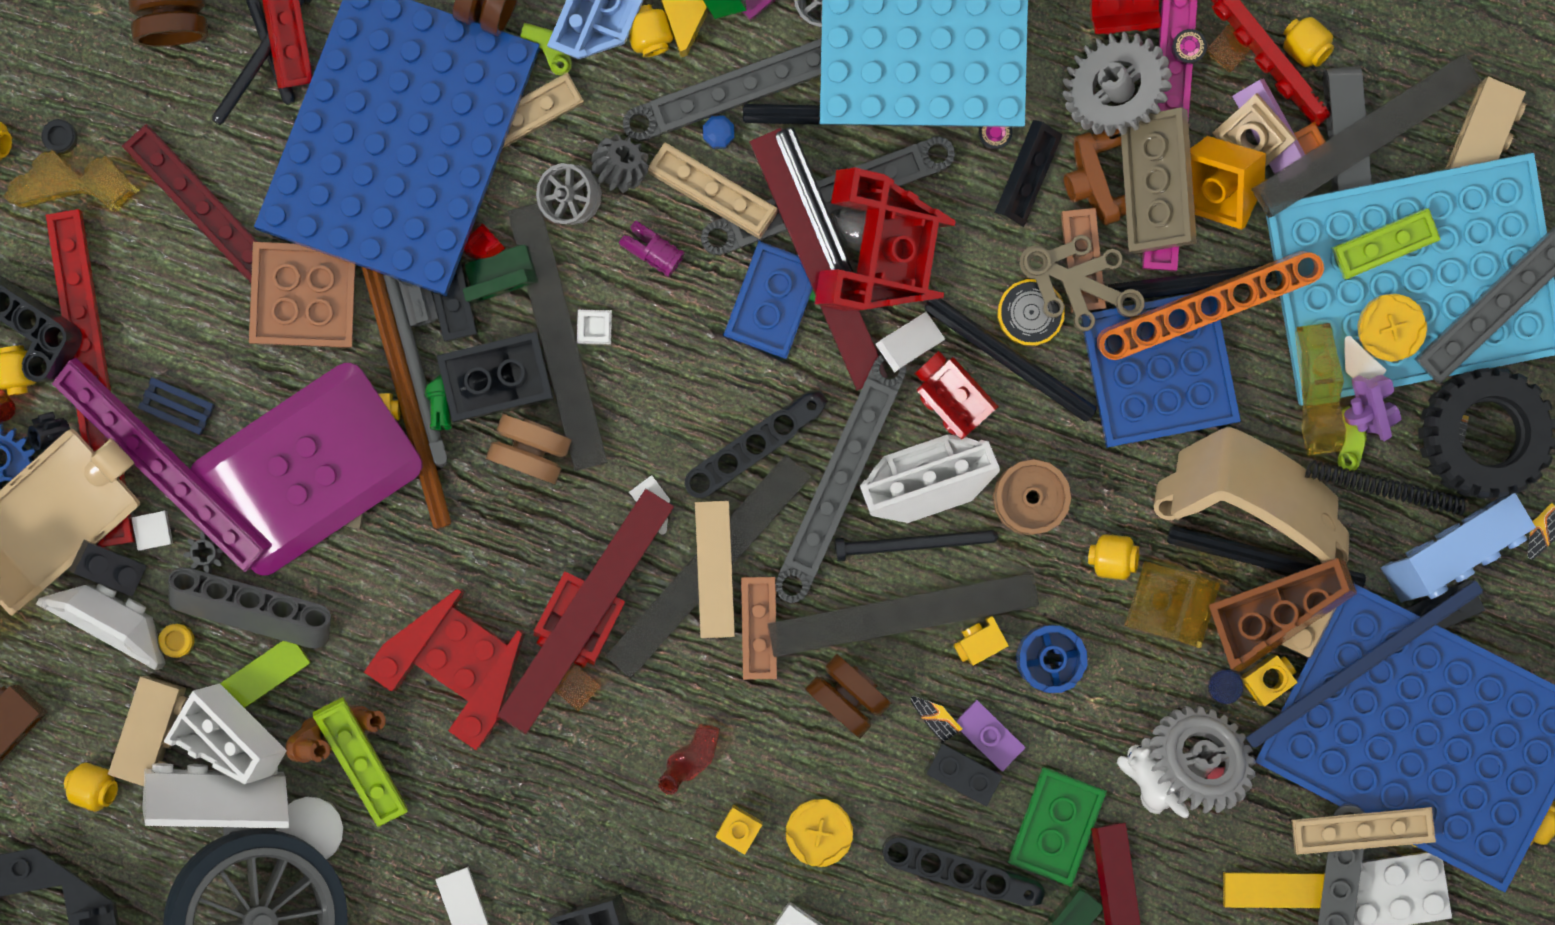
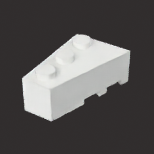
M221 684L192 691L164 740L165 743L171 746L178 745L188 751V755L195 759L200 757L213 764L212 767L243 784L272 776L287 751Z

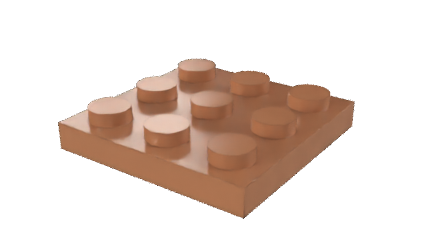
M253 242L249 344L352 348L356 264L299 244Z

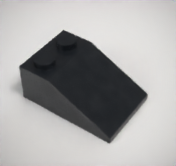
M537 332L437 355L452 422L518 410L554 401Z

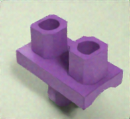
M1358 375L1351 379L1356 398L1351 400L1352 407L1344 413L1345 422L1349 425H1357L1359 432L1366 431L1367 433L1378 434L1383 441L1391 438L1390 428L1402 420L1397 406L1390 402L1384 404L1383 401L1384 398L1394 392L1392 380L1383 375L1371 379Z

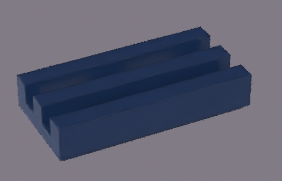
M151 377L148 390H145L143 401L140 402L138 408L202 436L215 404ZM157 387L204 407L203 414L156 394ZM151 401H157L200 420L198 426L150 406Z

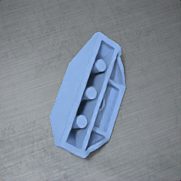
M566 0L547 46L574 58L582 59L623 45L627 41L634 18L639 13L644 0Z

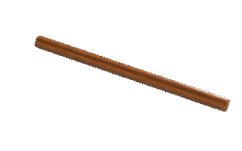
M362 267L408 438L422 459V470L419 478L431 522L435 529L447 527L451 524L450 515L437 468L434 464L384 276L381 273Z

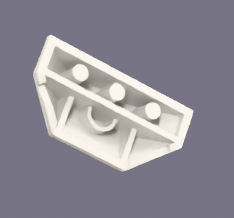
M947 434L884 456L872 470L867 480L862 482L860 488L871 516L910 523L973 501L1000 472V468L989 441H976L967 437L960 439L958 436Z
M99 583L97 586L83 585L38 599L36 605L50 611L154 670L163 669L165 659L159 647V638L153 617L144 613L146 607L137 601L128 598L127 602H124L115 597L116 590Z

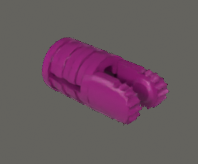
M635 220L631 225L632 232L648 245L645 246L627 235L621 238L618 242L619 245L642 261L649 263L650 266L657 268L659 272H663L669 278L681 263L685 252L677 249L676 246L671 245L667 240L662 239L660 235Z

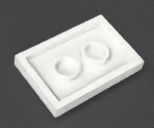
M1424 851L1362 861L1353 925H1411L1452 918L1444 863L1440 858Z

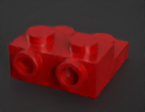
M564 571L534 629L533 636L539 638L537 641L539 646H543L585 582L584 580ZM618 597L615 598L574 661V664L585 667L587 663L595 665L625 605L624 600Z

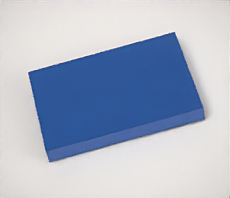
M758 241L725 329L724 337L787 360L812 292V287L798 255Z

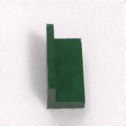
M522 244L504 250L495 256L466 263L465 270L470 287L462 290L466 302L479 303L538 283L528 246Z
M1076 885L1043 925H1091L1103 910V906L1080 886Z

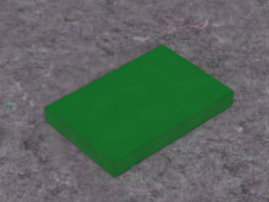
M1042 767L1007 863L1072 887L1092 833L1091 828H1094L1107 791Z

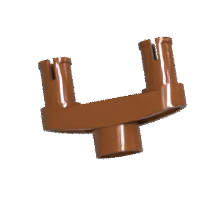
M1116 129L1112 136H1107L1105 130L1097 135L1086 132L1075 136L1074 155L1077 170L1064 174L1063 178L1070 200L1075 203L1087 198L1091 207L1096 208V216L1104 225L1118 222L1120 217L1126 215L1125 194L1115 198L1111 196L1097 157L1098 153L1122 146L1121 136L1110 139V137L1120 133L1118 129Z
M349 706L364 732H377V729L381 730L385 726V716L381 711H371L363 706ZM313 717L305 720L301 729L288 738L285 749L290 760L306 763L310 760L321 762L322 759L328 758L332 749L324 736L321 739V730Z

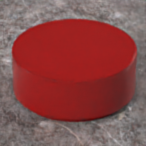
M937 351L914 374L922 382H926L947 362V359L940 351Z

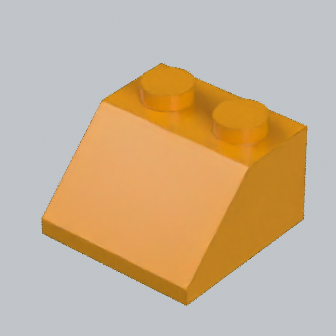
M1206 136L1190 148L1195 215L1242 230L1246 227L1265 184L1266 153Z

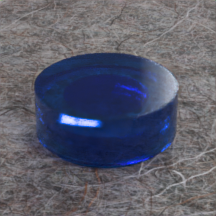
M1219 670L1210 677L1208 692L1215 701L1230 704L1237 701L1242 695L1243 682L1237 673L1230 670Z

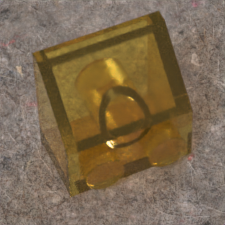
M1144 561L1125 626L1201 649L1211 617L1209 605L1215 603L1220 583L1195 574Z

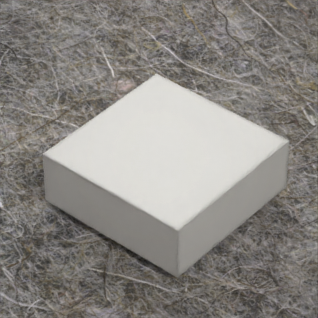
M578 310L577 344L611 345L612 310Z
M167 511L131 518L138 551L173 544Z

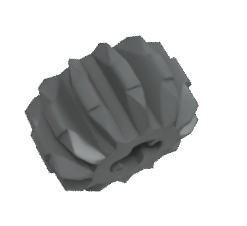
M617 133L611 139L605 137L604 140L600 141L597 149L594 150L591 156V162L593 163L591 173L600 175L598 177V184L606 182L609 184L610 191L618 187L622 193L628 191L629 188L635 189L643 180L642 178H645L649 168L646 164L649 154L640 152L642 143L634 145L631 143L630 136L622 140Z

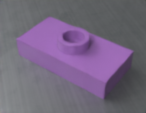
M975 700L956 720L963 728L961 732L1002 772L1026 748L978 700Z

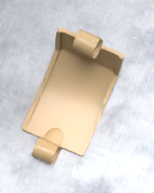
M1230 427L1220 429L1182 449L1178 454L1176 472L1159 481L1156 486L1154 511L1162 519L1179 520L1182 517L1200 512L1220 501H1225L1276 528L1317 556L1321 563L1336 558L1346 561V564L1348 562L1350 534L1337 519L1339 500L1337 495L1322 481L1319 482L1318 478L1313 480L1312 473L1309 478H1306V469L1291 458L1237 429Z
M71 428L0 490V605L8 614L14 615L70 568L84 539L97 544L140 506V501L119 479L134 462L112 437L94 452L82 437Z

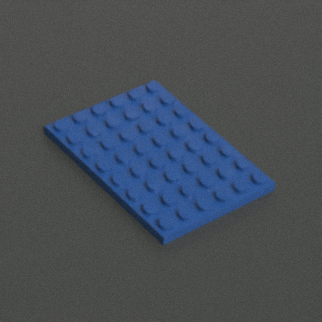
M342 0L255 222V229L447 296L539 54L540 45L505 32L495 36L483 31L479 23L474 22L468 25L454 19L453 14L412 0Z
M1354 584L1357 594L1336 608L1311 659L1308 658L1297 679L1298 683L1294 685L1281 712L1417 620L1420 616ZM1435 625L1266 740L1255 762L1338 806L1349 803L1356 804L1365 813L1432 807L1436 842L1413 845L1506 892L1555 798V685Z

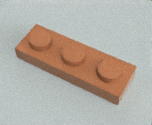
M1096 208L1062 211L1061 222L1064 244L1070 243L1079 235L1087 236L1092 244L1091 250L1087 255L1082 257L1072 255L1065 258L1066 268L1069 269L1100 257ZM1077 240L1075 248L1079 252H1084L1087 249V244L1083 240ZM1102 271L1086 276L1103 284ZM1080 290L1088 311L1106 309L1104 300ZM1070 304L1071 313H1074Z
M775 577L741 578L743 680L777 679Z

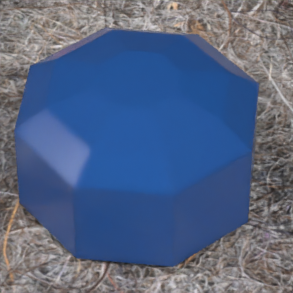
M711 116L703 125V140L712 149H726L735 139L734 124L725 116Z

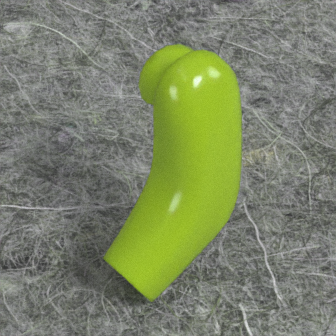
M524 23L520 38L540 45L554 74L562 76L569 72L572 67L570 56L547 46L553 31Z
M1346 406L1335 413L1345 436L1337 462L1338 466H1341L1343 469L1348 468L1351 471L1352 469L1356 470L1360 466L1366 443V431L1359 432L1357 425H1349L1345 422L1344 413L1350 408V406Z

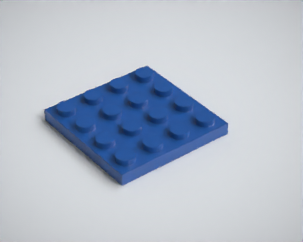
M1190 294L1145 302L1143 310L1138 315ZM1208 296L1201 302L1203 314H1212L1217 309V301L1214 296ZM1135 305L1124 306L1126 310H1133ZM1116 308L1092 313L1095 317V324L1092 329L1083 333L1106 448L1241 422L1220 320L1122 359L1111 360L1106 358L1098 349V335L1105 328L1130 318L1120 315ZM1173 310L1168 318L1169 324L1173 327L1181 326L1186 319L1184 310ZM1081 315L1082 327H1088L1090 325L1089 317ZM1151 322L1139 324L1136 331L1138 338L1144 340L1153 335L1154 326ZM1116 334L1108 336L1104 343L1105 349L1109 352L1119 350L1122 346L1121 336Z

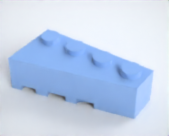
M1516 493L1499 497L1463 518L1461 526L1458 523L1434 535L1437 541L1430 540L1407 551L1405 554L1408 558L1394 562L1390 561L1380 567L1400 602L1427 595L1430 599L1436 598L1449 590L1446 585L1454 579L1456 582H1460L1475 573L1473 567L1479 563L1485 566L1500 558L1501 554L1499 551L1506 546L1512 549L1527 540L1525 534L1536 527Z

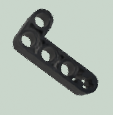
M0 275V321L32 341L22 362L23 374L31 381L53 382L69 360L75 357L82 343L81 331L75 324ZM9 296L10 305L7 309L5 306L6 298ZM35 313L36 323L33 327L31 319ZM60 331L63 334L61 344H59L58 342V334ZM45 360V362H46V371H45L44 374H43V372H42V363H43V361Z

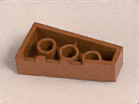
M1336 558L1210 604L1209 608L1231 670L1241 672L1355 596L1357 591L1346 561Z

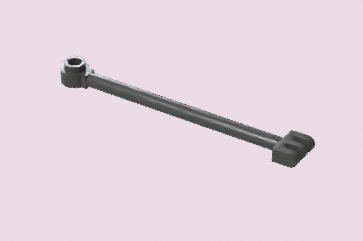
M383 274L434 464L439 468H443L448 462L440 431L430 429V400L424 395L427 382L412 327L409 324L400 285L396 278Z

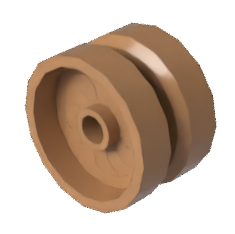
M502 414L496 430L501 436L514 440V445L512 447L498 441L492 442L486 459L556 485L561 467L559 464L543 458L546 452L560 458L565 457L572 440L554 433L553 429L528 419L522 421Z
M1033 459L1018 462L1005 470L995 483L992 499L995 513L1003 525L1015 533L1034 535L1048 532L1062 522L1069 511L1071 493L1069 483L1059 469L1049 462ZM1028 492H1037L1038 495L1035 498L1037 503L1031 504L1027 501L1026 495Z

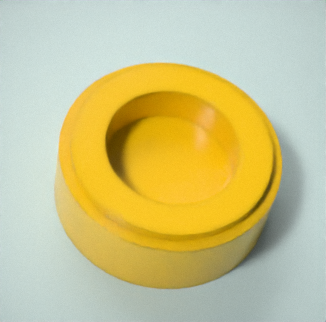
M171 624L161 631L158 643L165 655L178 658L190 653L193 649L195 638L191 629L186 625Z

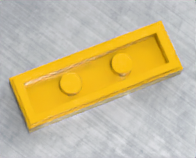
M1223 872V906L1226 908H1320L1325 873Z

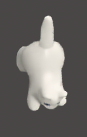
M1144 738L1141 741V745L1131 746L1127 757L1120 756L1118 758L1117 764L1120 769L1140 786L1142 805L1149 812L1160 814L1164 809L1171 807L1179 816L1183 818L1189 817L1186 804L1184 802L1178 804L1181 792L1178 790L1167 795L1166 793L1172 783L1168 781L1158 784V780L1165 774L1164 771H1151L1152 767L1160 759H1150L1148 757L1154 749H1157L1156 746L1149 745L1150 738Z

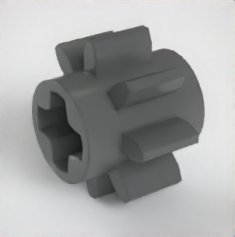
M203 531L200 533V540H187L191 548L190 552L184 553L183 556L191 557L194 561L191 569L197 570L201 565H204V571L211 574L212 565L216 564L222 567L225 565L220 560L224 552L212 540H208V536ZM205 546L213 550V554L208 555L207 559L199 555L200 551L205 549Z

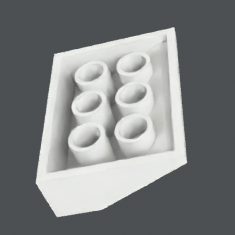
M155 763L152 764V769H144L142 810L145 826L289 828L286 776L284 772H278V767L272 776L248 784H243L218 770H208V765L189 764L187 765V770L173 769V764Z

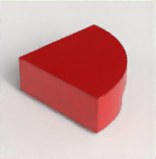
M482 224L469 236L463 252L470 257L484 259L497 255L505 247Z

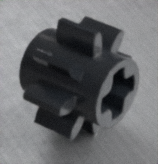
M48 412L32 419L33 425L28 428V439L35 450L43 449L45 451L68 431L70 427L64 418L55 419L54 412Z

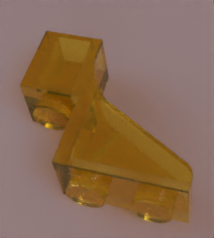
M52 149L49 153L43 152L33 161V168L28 173L14 178L7 186L8 191L3 197L17 207L27 208L74 195L86 194L97 197L108 209L117 212L140 189L113 160L106 156L102 159L96 158L90 162L84 170L86 174L81 176L61 154Z
M1330 323L1296 327L1295 338L1303 397L1301 429L1307 455L1340 452L1346 434L1339 404L1344 378Z

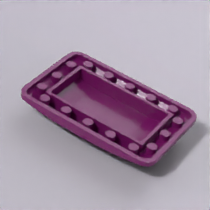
M343 363L325 373L200 457L192 464L190 470L269 546L251 569L259 575H270L414 480L422 470V459L363 370L356 364Z

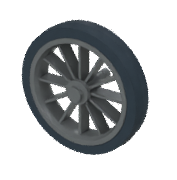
M249 829L233 832L212 841L200 849L184 865L170 889L164 910L163 925H194L199 902L237 916V920L211 925H278V921L315 914H317L316 925H347V903L338 875L324 856L313 846L294 835L268 829ZM255 858H277L276 865L259 901ZM243 860H247L250 904L246 903L224 873L225 869ZM289 862L304 877L270 903L286 864ZM218 875L240 903L235 910L202 897L208 885ZM310 884L316 900L315 907L275 913Z

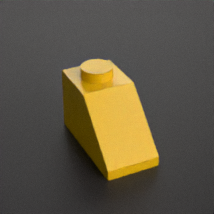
M661 0L681 58L688 55L708 14L707 6L703 0Z

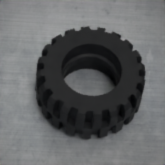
M1503 368L1477 369L1446 381L1441 385V389L1434 392L1428 399L1430 405L1428 408L1423 409L1420 417L1421 420H1424L1423 428L1418 429V439H1423L1424 448H1420L1422 457H1428L1431 463L1428 466L1430 472L1433 475H1439L1442 478L1440 483L1448 489H1456L1457 494L1466 497L1474 496L1479 499L1504 497L1509 494L1519 493L1527 489L1528 484L1537 482L1543 476L1541 470L1550 466L1553 457L1549 454L1551 449H1555V438L1553 437L1555 419H1551L1549 410L1554 408L1549 399L1543 401L1540 397L1543 390L1537 384H1528V377L1520 373L1511 374L1509 369ZM1479 402L1498 404L1510 415L1515 426L1516 439L1514 448L1509 457L1497 465L1478 464L1467 455L1460 441L1459 427L1461 419L1469 407Z

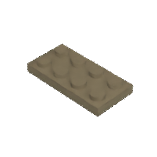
M1180 107L1160 111L1158 114L1150 113L1151 121L1149 123L1141 120L1138 130L1135 131L1129 126L1127 133L1121 135L1128 248L1131 253L1137 254L1197 243L1188 110Z

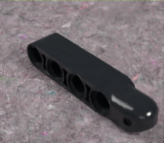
M810 390L779 411L774 412L693 468L685 478L687 492L694 498L704 499L721 489L792 440L800 429L820 415L828 402L827 398L820 390ZM814 403L816 409L809 410L807 404ZM777 418H790L794 425L793 430L787 435L778 434L774 429V423ZM760 436L765 440L766 447L762 453L752 454L747 450L746 442L750 437ZM724 455H732L738 461L737 469L730 474L723 473L718 467V462ZM697 474H704L710 480L709 488L703 493L694 492L691 488V480Z
M895 834L889 836L882 845L885 861L896 869L993 900L1003 899L1025 907L1041 905L1043 902L1045 888L1041 883L1032 878L1004 870L999 866L903 835ZM899 842L906 845L907 854L904 858L900 860L890 858L888 850L893 843ZM928 853H934L940 859L937 868L931 871L925 870L921 866L922 857ZM962 863L970 865L972 873L967 880L958 881L954 878L953 873L956 866ZM993 874H999L1004 878V885L998 891H990L986 887L988 877ZM1027 890H1031V894L1029 896H1024V893Z

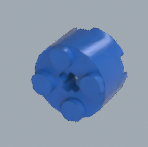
M1041 625L1030 630L1020 641L1016 652L1017 668L1021 677L1031 687L1046 693H1062L1073 688L1082 678L1087 668V651L1082 639L1071 630L1059 625ZM1048 650H1051L1054 654H1059L1060 657L1059 661H1055L1056 666L1051 668L1050 664L1043 661V657L1047 656L1046 652Z

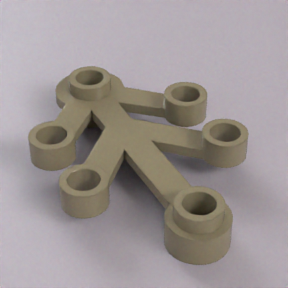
M1076 236L1070 243L1051 250H1047L1039 245L1028 247L1020 256V269L1026 277L1036 280L1044 300L1043 312L1047 317L1056 318L1064 310L1063 301L1056 297L1050 277L1062 281L1075 314L1074 326L1078 331L1087 332L1095 324V317L1088 311L1080 290L1115 305L1118 313L1123 317H1135L1143 310L1144 298L1140 292L1129 289L1121 293L1086 277L1105 269L1110 271L1116 270L1123 261L1122 254L1118 250L1109 249L1098 258L1067 269L1056 264V262L1072 255L1078 257L1087 255L1092 247L1091 241L1087 236ZM1083 240L1087 244L1086 251H1077L1075 242ZM1108 254L1116 255L1118 259L1116 265L1111 266L1107 264L1106 256ZM1033 257L1040 258L1042 260V267L1034 269L1030 265V259ZM1124 299H1132L1135 302V308L1133 310H1126L1123 306ZM1051 301L1058 303L1059 312L1055 314L1050 313L1047 309L1048 303ZM1081 315L1089 317L1090 325L1088 327L1079 325L1078 319Z

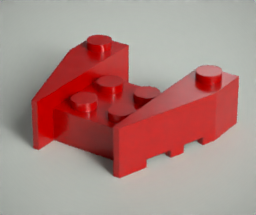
M856 167L836 170L831 204L867 212L857 273L839 269L821 270L814 304L848 311L944 298L943 292L929 290L928 287L938 228L955 226L956 221L937 208L933 209L918 199L919 196L910 190H904L885 174Z
M456 589L385 642L364 673L393 692L398 690L414 665H417L468 701L448 731L473 749L478 750L500 720L497 715L504 705L525 632L518 630L508 644L455 607L466 592L463 589Z

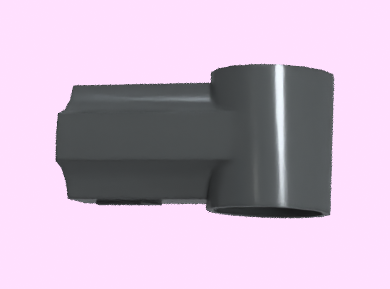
M397 279L410 327L423 326L438 321L439 318L432 291Z

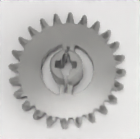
M1122 32V39L1120 43H1117L1113 34L1110 33L1107 46L1099 38H1096L1097 51H1093L1086 45L1084 46L1088 56L1087 59L1080 58L1077 55L1074 56L1079 69L1067 67L1068 73L1074 79H1063L1065 87L1071 91L1062 92L1065 100L1069 101L1066 102L1065 107L1072 113L1071 116L1075 122H1081V126L1085 130L1092 128L1096 135L1101 134L1105 129L1107 136H1112L1116 129L1119 130L1121 135L1127 133L1129 126L1136 131L1139 129V122L1141 120L1149 123L1151 121L1149 114H1158L1161 111L1157 104L1165 103L1168 100L1163 92H1168L1172 87L1168 81L1172 76V72L1168 68L1169 60L1166 56H1162L1163 51L1159 46L1154 48L1150 38H1147L1143 45L1142 38L1136 33L1131 43L1127 33ZM1141 78V85L1138 90V93L1130 101L1118 106L1107 105L1110 101L1114 103H1123L1129 100L1135 91L1134 82ZM1098 82L1102 89L1095 94V87Z
M1185 706L1181 711L1173 710L1169 716H1165L1160 720V725L1153 730V734L1159 736L1152 738L1149 742L1150 746L1158 748L1154 749L1148 757L1150 759H1160L1152 767L1151 771L1161 770L1165 773L1158 780V784L1170 781L1172 784L1166 793L1167 795L1179 790L1181 793L1178 804H1182L1189 797L1191 798L1190 810L1196 809L1202 802L1204 806L1203 813H1208L1213 808V805L1216 806V813L1224 810L1225 806L1228 809L1233 808L1236 802L1245 799V792L1252 788L1250 780L1256 776L1255 771L1251 768L1256 764L1255 759L1248 756L1253 749L1250 745H1244L1243 743L1246 735L1243 733L1237 734L1238 725L1235 723L1228 725L1227 716L1222 715L1220 718H1217V713L1214 709H1210L1207 713L1201 706H1197L1194 711L1189 706ZM1192 736H1203L1213 741H1199L1187 753L1183 754L1184 742ZM1225 761V770L1221 777L1217 779H1204L1221 762Z

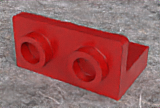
M1090 0V18L1095 34L1109 35L1110 33L1115 34L1125 31H1147L1161 27L1162 20L1159 13V0Z

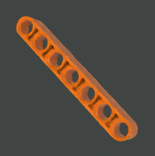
M1299 251L1109 326L1098 335V349L1108 359H1122L1314 283L1323 274V261L1312 252ZM1304 258H1311L1314 263V269L1308 276H1301L1298 272V264ZM1277 270L1282 276L1281 284L1275 289H1269L1265 282L1266 276L1271 271ZM1245 283L1249 286L1250 294L1246 300L1238 302L1233 297L1234 288L1239 284ZM1208 296H1214L1218 301L1217 309L1212 314H1203L1201 302ZM1175 309H1183L1186 314L1185 322L1178 327L1171 326L1168 319L1170 313ZM1151 322L1154 326L1153 335L1148 339H1139L1136 333L1139 324ZM1113 334L1121 336L1122 346L1119 350L1109 352L1105 349L1104 343L1108 336Z

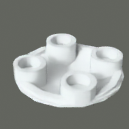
M304 797L292 801L288 805L289 828H276V831L291 834L304 840L327 860L337 852L342 841L343 824L340 814L336 811V807L329 801L315 797Z

